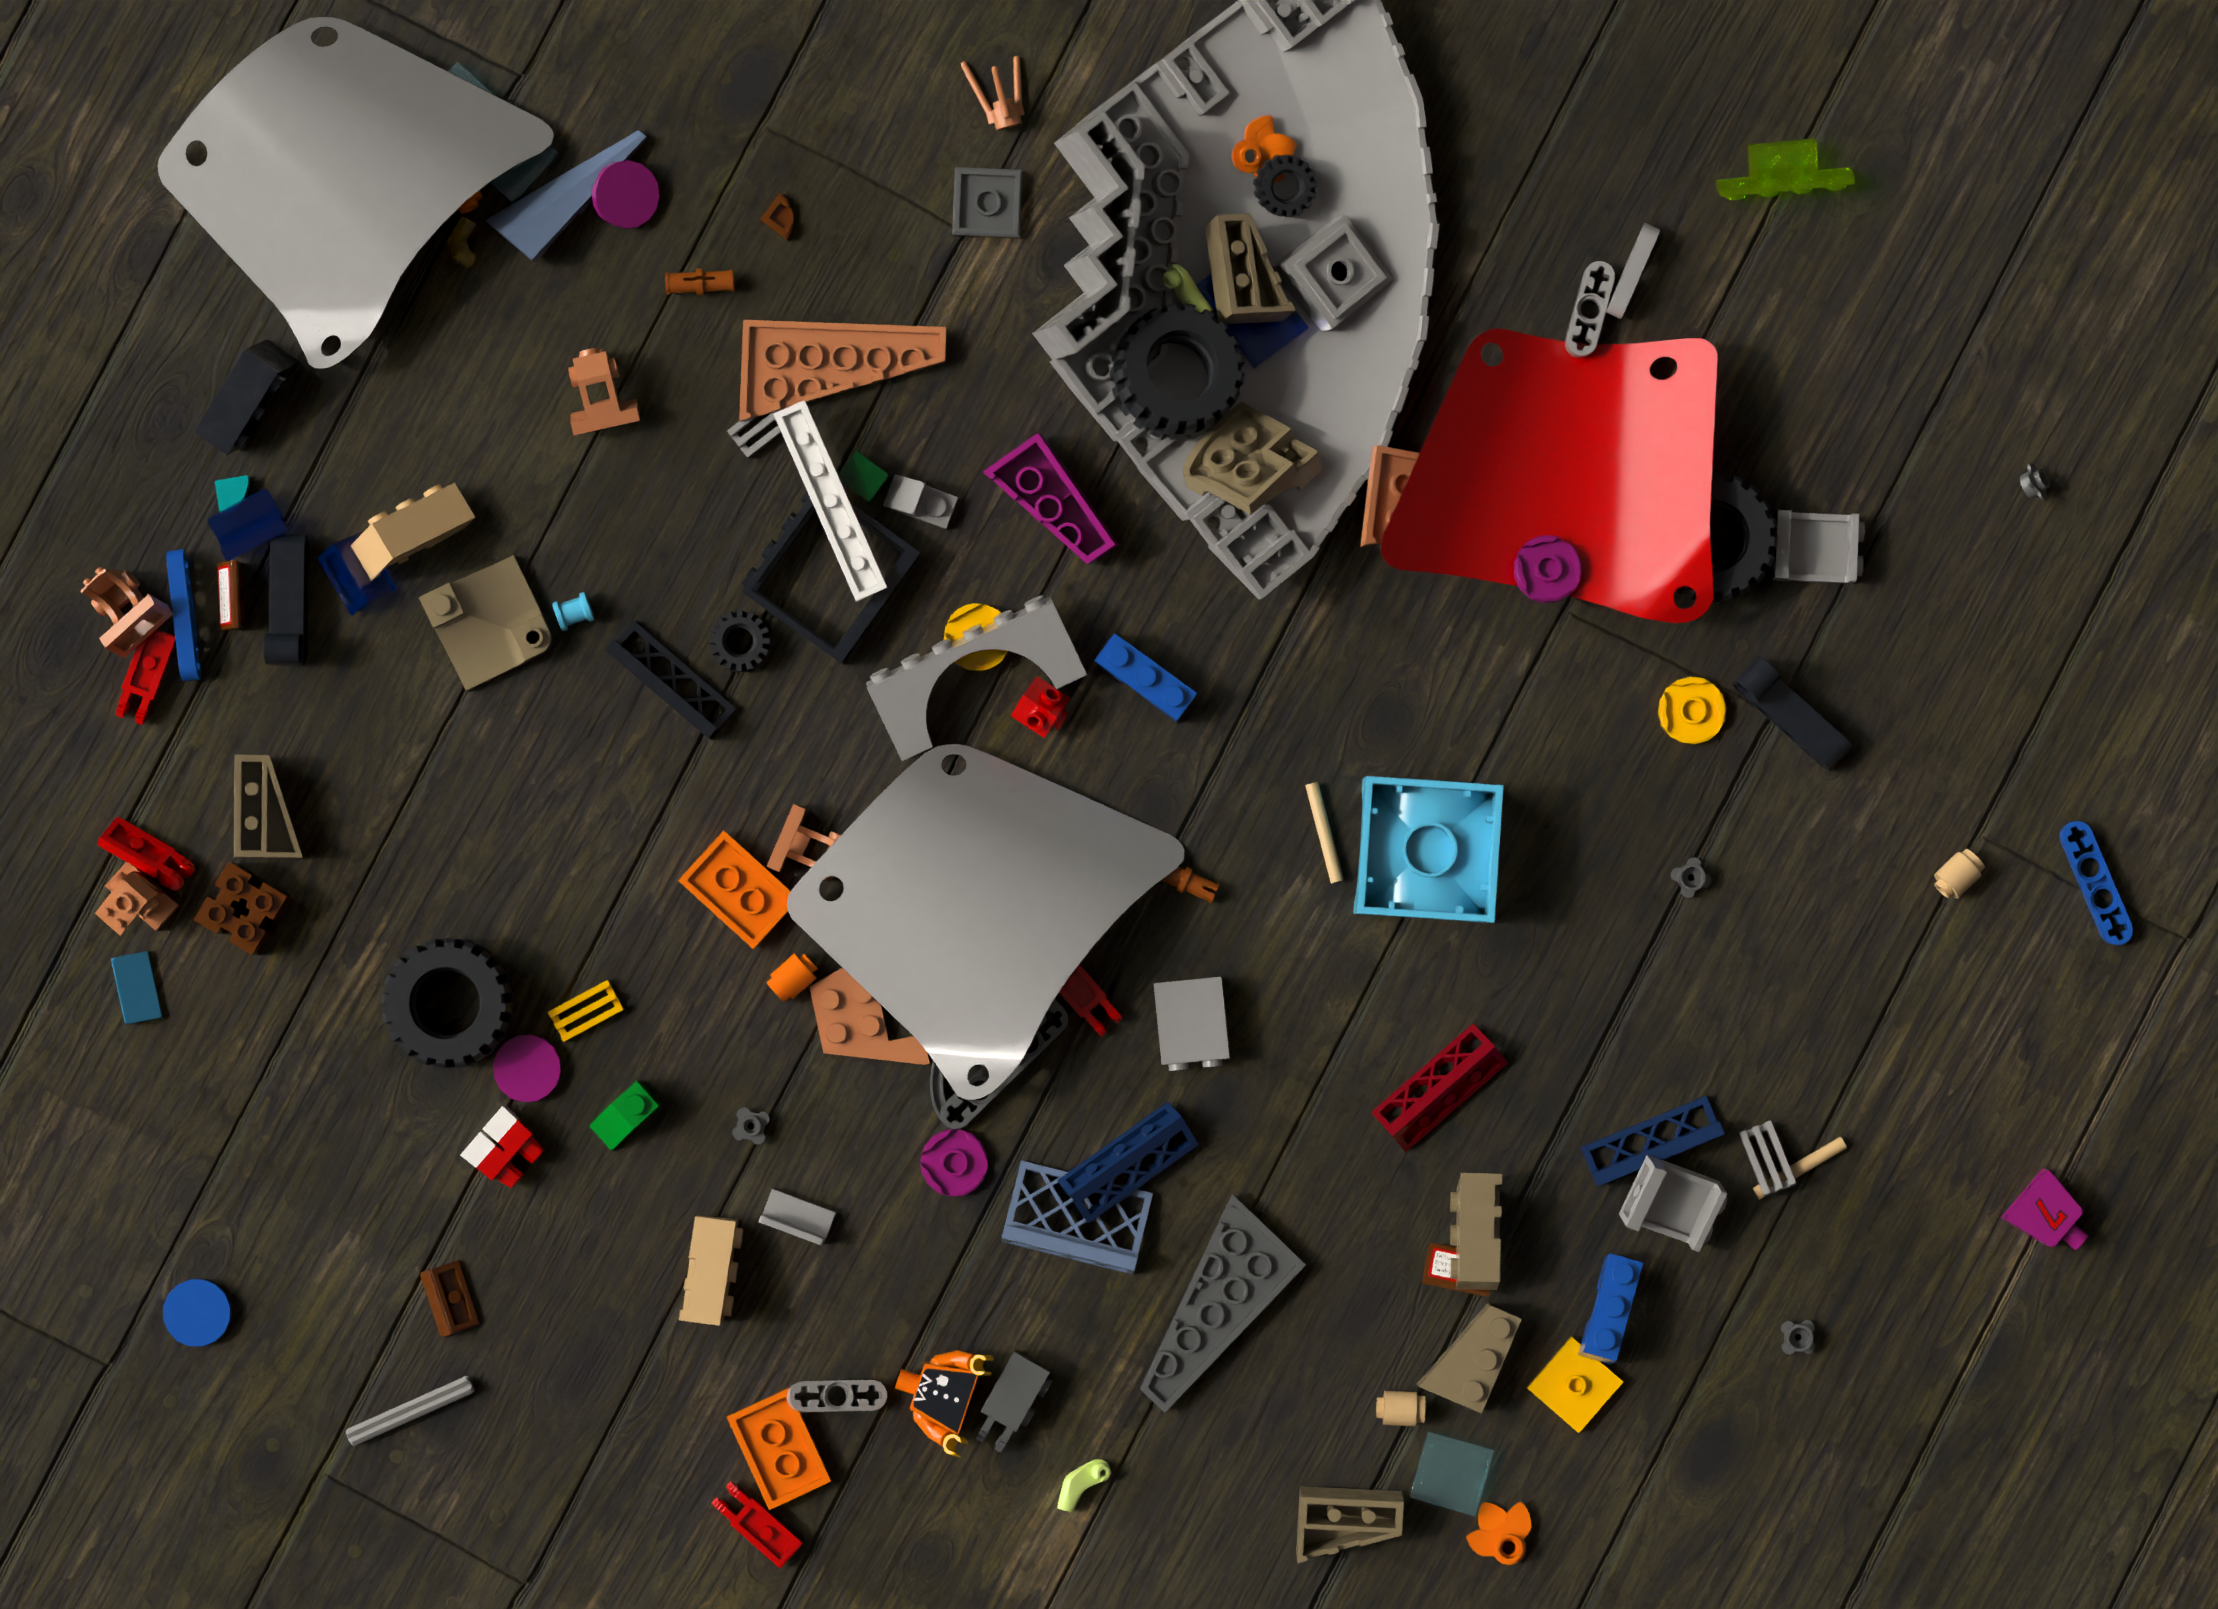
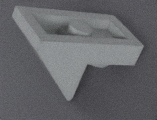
M895 474L883 506L947 530L958 497L929 487L924 482Z

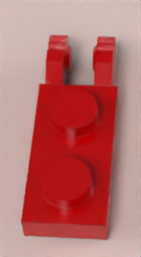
M156 629L136 647L121 687L123 692L116 709V716L123 718L128 713L134 693L143 696L136 713L135 722L144 725L152 708L153 700L155 701L173 655L176 646L174 635Z
M120 817L114 819L99 837L97 843L99 847L156 879L157 877L161 885L169 887L173 891L180 890L185 884L181 876H184V878L191 877L195 871L192 861L175 852L174 848Z
M1079 964L1066 980L1059 993L1081 1018L1084 1017L1102 1037L1107 1031L1105 1026L1089 1012L1092 1008L1100 1003L1105 1008L1108 1016L1117 1023L1123 1017L1105 998L1107 995Z
M730 1481L726 1488L734 1498H737L745 1505L743 1509L736 1514L724 1500L718 1497L712 1501L713 1506L731 1521L730 1525L781 1569L804 1542L754 1497L750 1498L740 1487Z

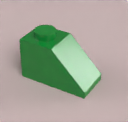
M637 1080L615 1099L589 1127L612 1151L657 1111L662 1104L640 1080Z

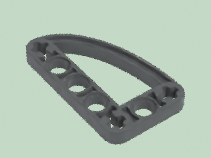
M1055 998L1048 1010L1052 1013H1055L1057 1010L1061 1012L1062 1016L1059 1020L1062 1025L1059 1028L1053 1025L1046 1031L1047 1034L1051 1035L1047 1041L1044 1040L1042 1034L1037 1030L1035 1035L1039 1040L1038 1048L1032 1053L1026 1052L1012 1074L997 1089L990 1093L986 1099L969 1100L977 1106V1109L972 1112L968 1106L962 1112L964 1120L961 1123L957 1120H954L952 1123L948 1121L947 1117L950 1113L947 1108L950 1105L957 1108L964 1101L959 1099L956 1093L946 1101L944 1075L935 1062H932L930 1075L931 1099L936 1114L944 1125L951 1129H960L967 1125L1064 1031L1068 1025V1013ZM1044 1016L1040 1027L1047 1021L1046 1016ZM985 1066L981 1067L968 1082L971 1085L978 1080L986 1082L989 1078L988 1069Z

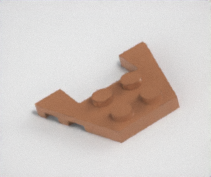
M844 968L835 971L810 986L823 1053L922 1065L930 1064L928 1052L914 1036L889 1040L882 1005Z

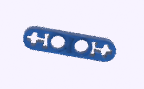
M185 549L167 551L166 560L180 676L183 682L200 680L201 664L188 556Z
M2068 822L2060 831V843L2099 934L2110 945L2125 944L2132 936V923L2093 832L2084 822ZM2072 827L2076 831L2082 830L2084 832L2080 842L2083 849L2090 846L2092 852L2083 853L2075 858L2073 852L2080 851L2076 842L2068 841V836L2072 834ZM2086 858H2093L2098 863V872L2093 877H2086L2081 872V863ZM2099 889H2106L2112 896L2111 904L2105 909L2097 907L2094 903V895ZM2117 908L2119 914L2112 915L2117 925L2123 924L2125 929L2120 932L2121 938L2119 940L2116 936H2109L2108 930L2112 928L2110 919L2105 918L2102 921L2100 914L2111 913Z

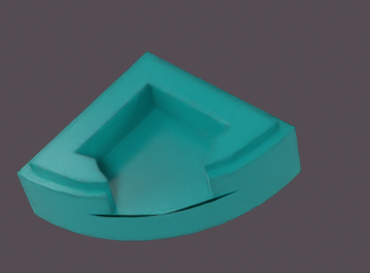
M245 475L214 481L220 514L225 515L234 511L243 502L250 488V476Z

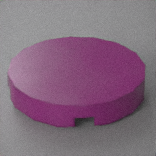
M630 160L612 162L602 168L596 183L593 184V206L599 217L613 226L620 228L638 227L648 221L656 211L659 201L658 183L652 172L640 163Z
M1554 535L1538 536L1529 540L1518 551L1513 564L1514 579L1519 590L1529 599L1542 604L1557 603L1566 599L1577 588L1582 575L1581 559L1576 549L1571 544L1561 540L1562 538Z
M534 1035L516 1036L506 1041L498 1050L493 1063L494 1079L500 1090L509 1098L521 1102L538 1101L548 1096L558 1085L561 1074V1058L555 1047L542 1037Z
M961 1129L944 1130L934 1135L924 1146L921 1156V1172L927 1184L937 1193L947 1196H964L974 1191L984 1180L988 1169L987 1152L982 1142L972 1133Z

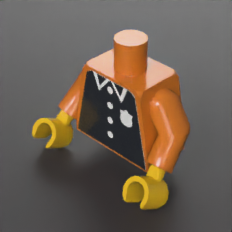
M955 1350L935 1355L930 1362H925L921 1375L903 1369L900 1371L895 1389L914 1395L909 1408L913 1411V1420L926 1436L941 1445L947 1454L961 1457L962 1455L955 1451L957 1442L968 1444V1440L958 1436L978 1375H991L992 1373L986 1372L983 1369V1362L985 1360L993 1361L994 1358L991 1355H975Z

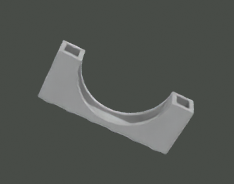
M1037 596L1024 604L1026 608L1015 613L1012 610L1005 611L993 618L994 623L982 628L981 624L975 625L962 633L964 637L953 642L950 639L943 640L932 646L933 651L926 655L913 654L901 661L902 666L891 671L889 668H884L870 676L871 680L866 682L867 690L902 761L933 747L926 724V709L930 692L942 672L954 661L967 654L987 649L1007 650L1020 654L1038 665L1048 675L1056 689L1087 675L1051 596L1045 599L1043 596Z

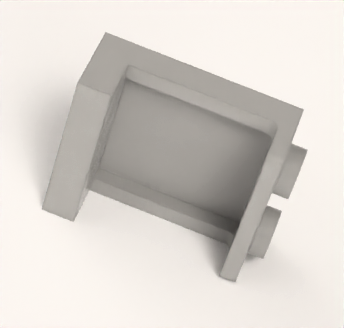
M1777 510L1774 512V518H1776L1777 523L1775 536L1778 537V545L1773 554L1775 558L1771 567V580L1853 584L1857 581V576H1862L1863 556H1858V542L1864 541L1865 524L1864 522H1859V514L1791 512L1792 510Z
M1222 977L1153 983L1161 1065L1168 1064L1169 1071L1189 1069V1062L1202 1061L1203 1067L1223 1066L1222 1059L1229 1058Z
M1646 1155L1619 1212V1216L1625 1226L1630 1229L1639 1231L1642 1226L1686 1242L1692 1250L1700 1252L1703 1244H1706L1711 1238L1713 1232L1712 1225L1717 1215L1721 1214L1725 1209L1727 1192L1720 1181Z

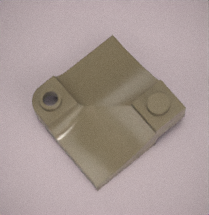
M1240 402L1195 445L1185 461L1183 476L1186 486L1190 490L1201 496L1210 492L1252 515L1267 501L1286 490L1296 488L1301 491L1323 468L1319 451L1293 438L1290 427Z
M514 555L418 597L466 691L474 689L539 657L551 645L552 635L550 628ZM533 631L538 632L540 636L539 641L535 644H530L527 639L529 633Z

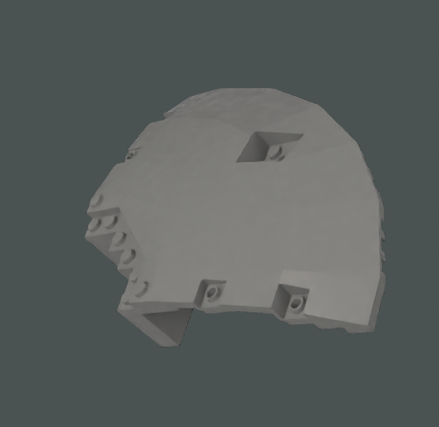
M1238 0L1054 142L1094 196L1091 201L1069 217L1089 246L1064 265L1084 293L1032 334L1052 359L1050 363L1070 390L1114 442L1118 441L1137 466V469L1182 521L1190 519L1208 543V548L1258 599L1264 598L1314 557L1319 550L1321 542L1338 523L1337 520L1355 499L1356 493L1364 481L1369 479L1372 447L1376 445L1388 446L1393 433L1391 429L1397 414L1401 412L1409 390L1407 388L1413 371L1418 367V357L1424 341H1427L1429 322L1427 308L1428 299L1432 295L1434 277L1432 262L1434 249L1437 248L1439 232L1434 204L1437 202L1436 193H1433L1430 175L1433 173L1430 147L1426 145L1424 131L1427 125L1423 97L1414 74L1410 75L1403 57L1405 52L1402 44H1398L1391 27L1393 24L1389 12H1385L1381 0H1275L1274 4L1268 3L1267 0ZM1180 58L1187 61L1188 67L1186 70L1179 68L1178 60ZM1271 115L1274 121V134H1283L1291 137L1297 143L1292 156L1309 164L1310 169L1314 170V178L1318 182V187H1315L1317 195L1310 202L1312 203L1310 208H1305L1303 210L1304 213L1300 215L1280 217L1266 211L1258 203L1259 200L1254 194L1256 188L1253 185V181L1256 177L1253 173L1239 171L1232 162L1234 146L1239 141L1244 140L1246 126L1258 117ZM1247 150L1245 159L1248 162H1252L1254 153L1251 150ZM1284 173L1282 181L1273 183L1274 193L1280 199L1291 198L1298 189L1297 179L1291 173ZM1250 213L1268 251L1266 256L1274 272H1278L1282 281L1280 285L1288 302L1291 301L1296 310L1283 321L1227 324L1229 328L1226 330V333L1229 337L1236 335L1240 343L1236 348L1237 352L1243 353L1245 361L1241 368V371L1245 373L1244 383L1240 387L1239 391L1241 393L1230 411L1240 402H1243L1290 427L1293 438L1319 451L1323 468L1301 491L1296 488L1286 490L1267 501L1252 515L1210 492L1201 496L1186 486L1183 476L1185 461L1195 445L1209 431L1204 430L1199 436L1193 438L1183 435L1180 440H1169L1168 434H1162L1160 438L1150 435V428L1143 426L1142 429H1139L1133 424L1136 419L1131 414L1125 416L1120 410L1123 403L1121 399L1114 398L1112 389L1115 383L1110 380V369L1114 363L1112 361L1114 351L1132 323L1138 318H1142L1147 311L1153 308L1161 310L1166 304L1176 303L1177 308L1184 306L1178 299L1174 288H1168L1163 282V275L1169 271L1171 265L1178 264L1189 273L1202 295L1214 309L1211 319L1218 323L1205 226L1217 215ZM1335 262L1344 264L1347 269V276L1343 281L1336 280L1331 274V268ZM1175 343L1162 344L1156 347L1148 358L1147 371L1150 380L1157 390L1165 396L1175 400H1192L1204 391L1208 380L1207 371L1201 358L1190 348ZM1137 438H1142L1145 441V448L1143 450L1137 449L1135 445ZM1210 516L1215 517L1217 520V526L1214 529H1211L1207 523Z

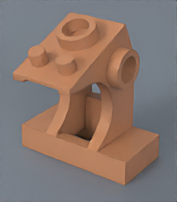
M599 348L580 351L579 357L573 358L574 366L568 368L572 387L579 386L585 409L571 413L570 423L573 435L640 421L637 399L619 401L613 379L620 377L616 358H610L604 349L599 350ZM606 381L610 399L591 402L587 385Z
M101 566L95 570L97 575L92 580L87 578L83 581L85 587L80 591L82 594L93 599L91 604L102 616L108 614L113 622V626L99 638L104 647L125 658L170 618L173 612L166 603L150 594L143 598L137 588L140 585L139 581L128 570L123 572V570L103 569ZM131 601L133 608L124 616L121 609Z
M793 804L766 867L782 872L788 857L812 867L816 862L803 856L810 838L829 845V849L841 835L831 831L829 837H826L801 826L808 810ZM835 876L826 877L824 880L831 883Z
M126 862L105 885L111 893L95 914L121 936L138 917L142 918L155 931H158L180 905L141 870Z

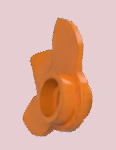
M1264 115L1251 121L1246 126L1244 140L1239 141L1232 150V162L1239 171L1253 173L1257 178L1258 174L1256 172L1258 168L1263 167V162L1273 159V156L1276 155L1292 156L1297 143L1289 136L1274 134L1273 117L1271 115ZM1247 150H1251L1254 153L1252 162H1248L1245 159ZM1284 173L1278 175L1273 183L1282 181Z
M1483 1502L1478 1511L1480 1530H1475L1466 1536L1470 1547L1478 1555L1494 1556L1502 1564L1512 1565L1518 1563L1525 1555L1526 1544L1524 1539L1531 1530V1518L1526 1506L1522 1502H1518L1506 1513L1495 1504ZM1506 1541H1512L1515 1544V1549L1511 1553H1505L1502 1550V1545Z

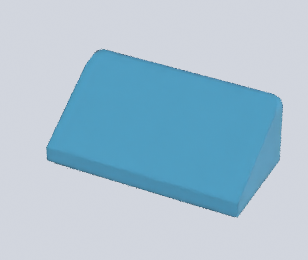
M144 951L111 958L125 1024L129 1025L163 1017L149 952Z

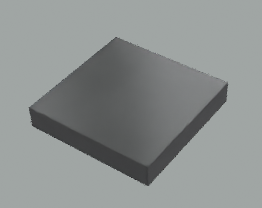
M955 167L952 236L1020 239L1023 170Z

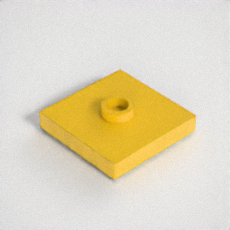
M1570 1337L1527 1386V1389L1574 1430L1580 1433L1620 1387L1623 1381L1600 1361L1578 1355L1581 1344L1573 1337Z

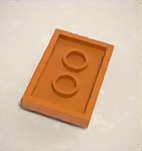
M724 830L678 880L752 949L756 948L788 912L787 900L791 891Z
M789 1388L727 1416L769 1510L832 1481L801 1412L793 1410L787 1402Z

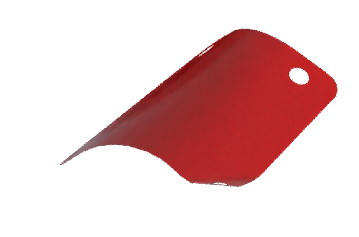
M1494 328L1478 335L1470 343L1383 533L1381 540L1383 559L1389 566L1399 570L1454 575L1517 586L1514 579L1513 564L1518 551L1533 538L1554 535L1562 538L1561 540L1567 544H1571L1581 559L1582 575L1577 588L1569 597L1596 603L1644 619L1669 623H1686L1696 620L1709 609L1713 601L1710 508L1718 361L1715 347L1709 341L1702 338L1634 344H1597L1589 356L1575 358L1567 352L1565 341L1537 337L1508 329ZM1487 343L1497 344L1503 352L1502 362L1497 366H1489L1482 360L1481 350ZM1577 343L1576 349L1582 350L1584 346H1590V343ZM1670 357L1677 362L1675 374L1665 380L1653 378L1650 374L1651 364L1658 358ZM1682 586L1691 587L1697 596L1694 605L1687 609L1677 607L1674 602V593Z

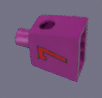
M2047 1169L2039 1171L2001 1216V1219L2051 1248L2056 1246L2062 1239L2076 1250L2088 1237V1234L2075 1224L2082 1215L2083 1210Z

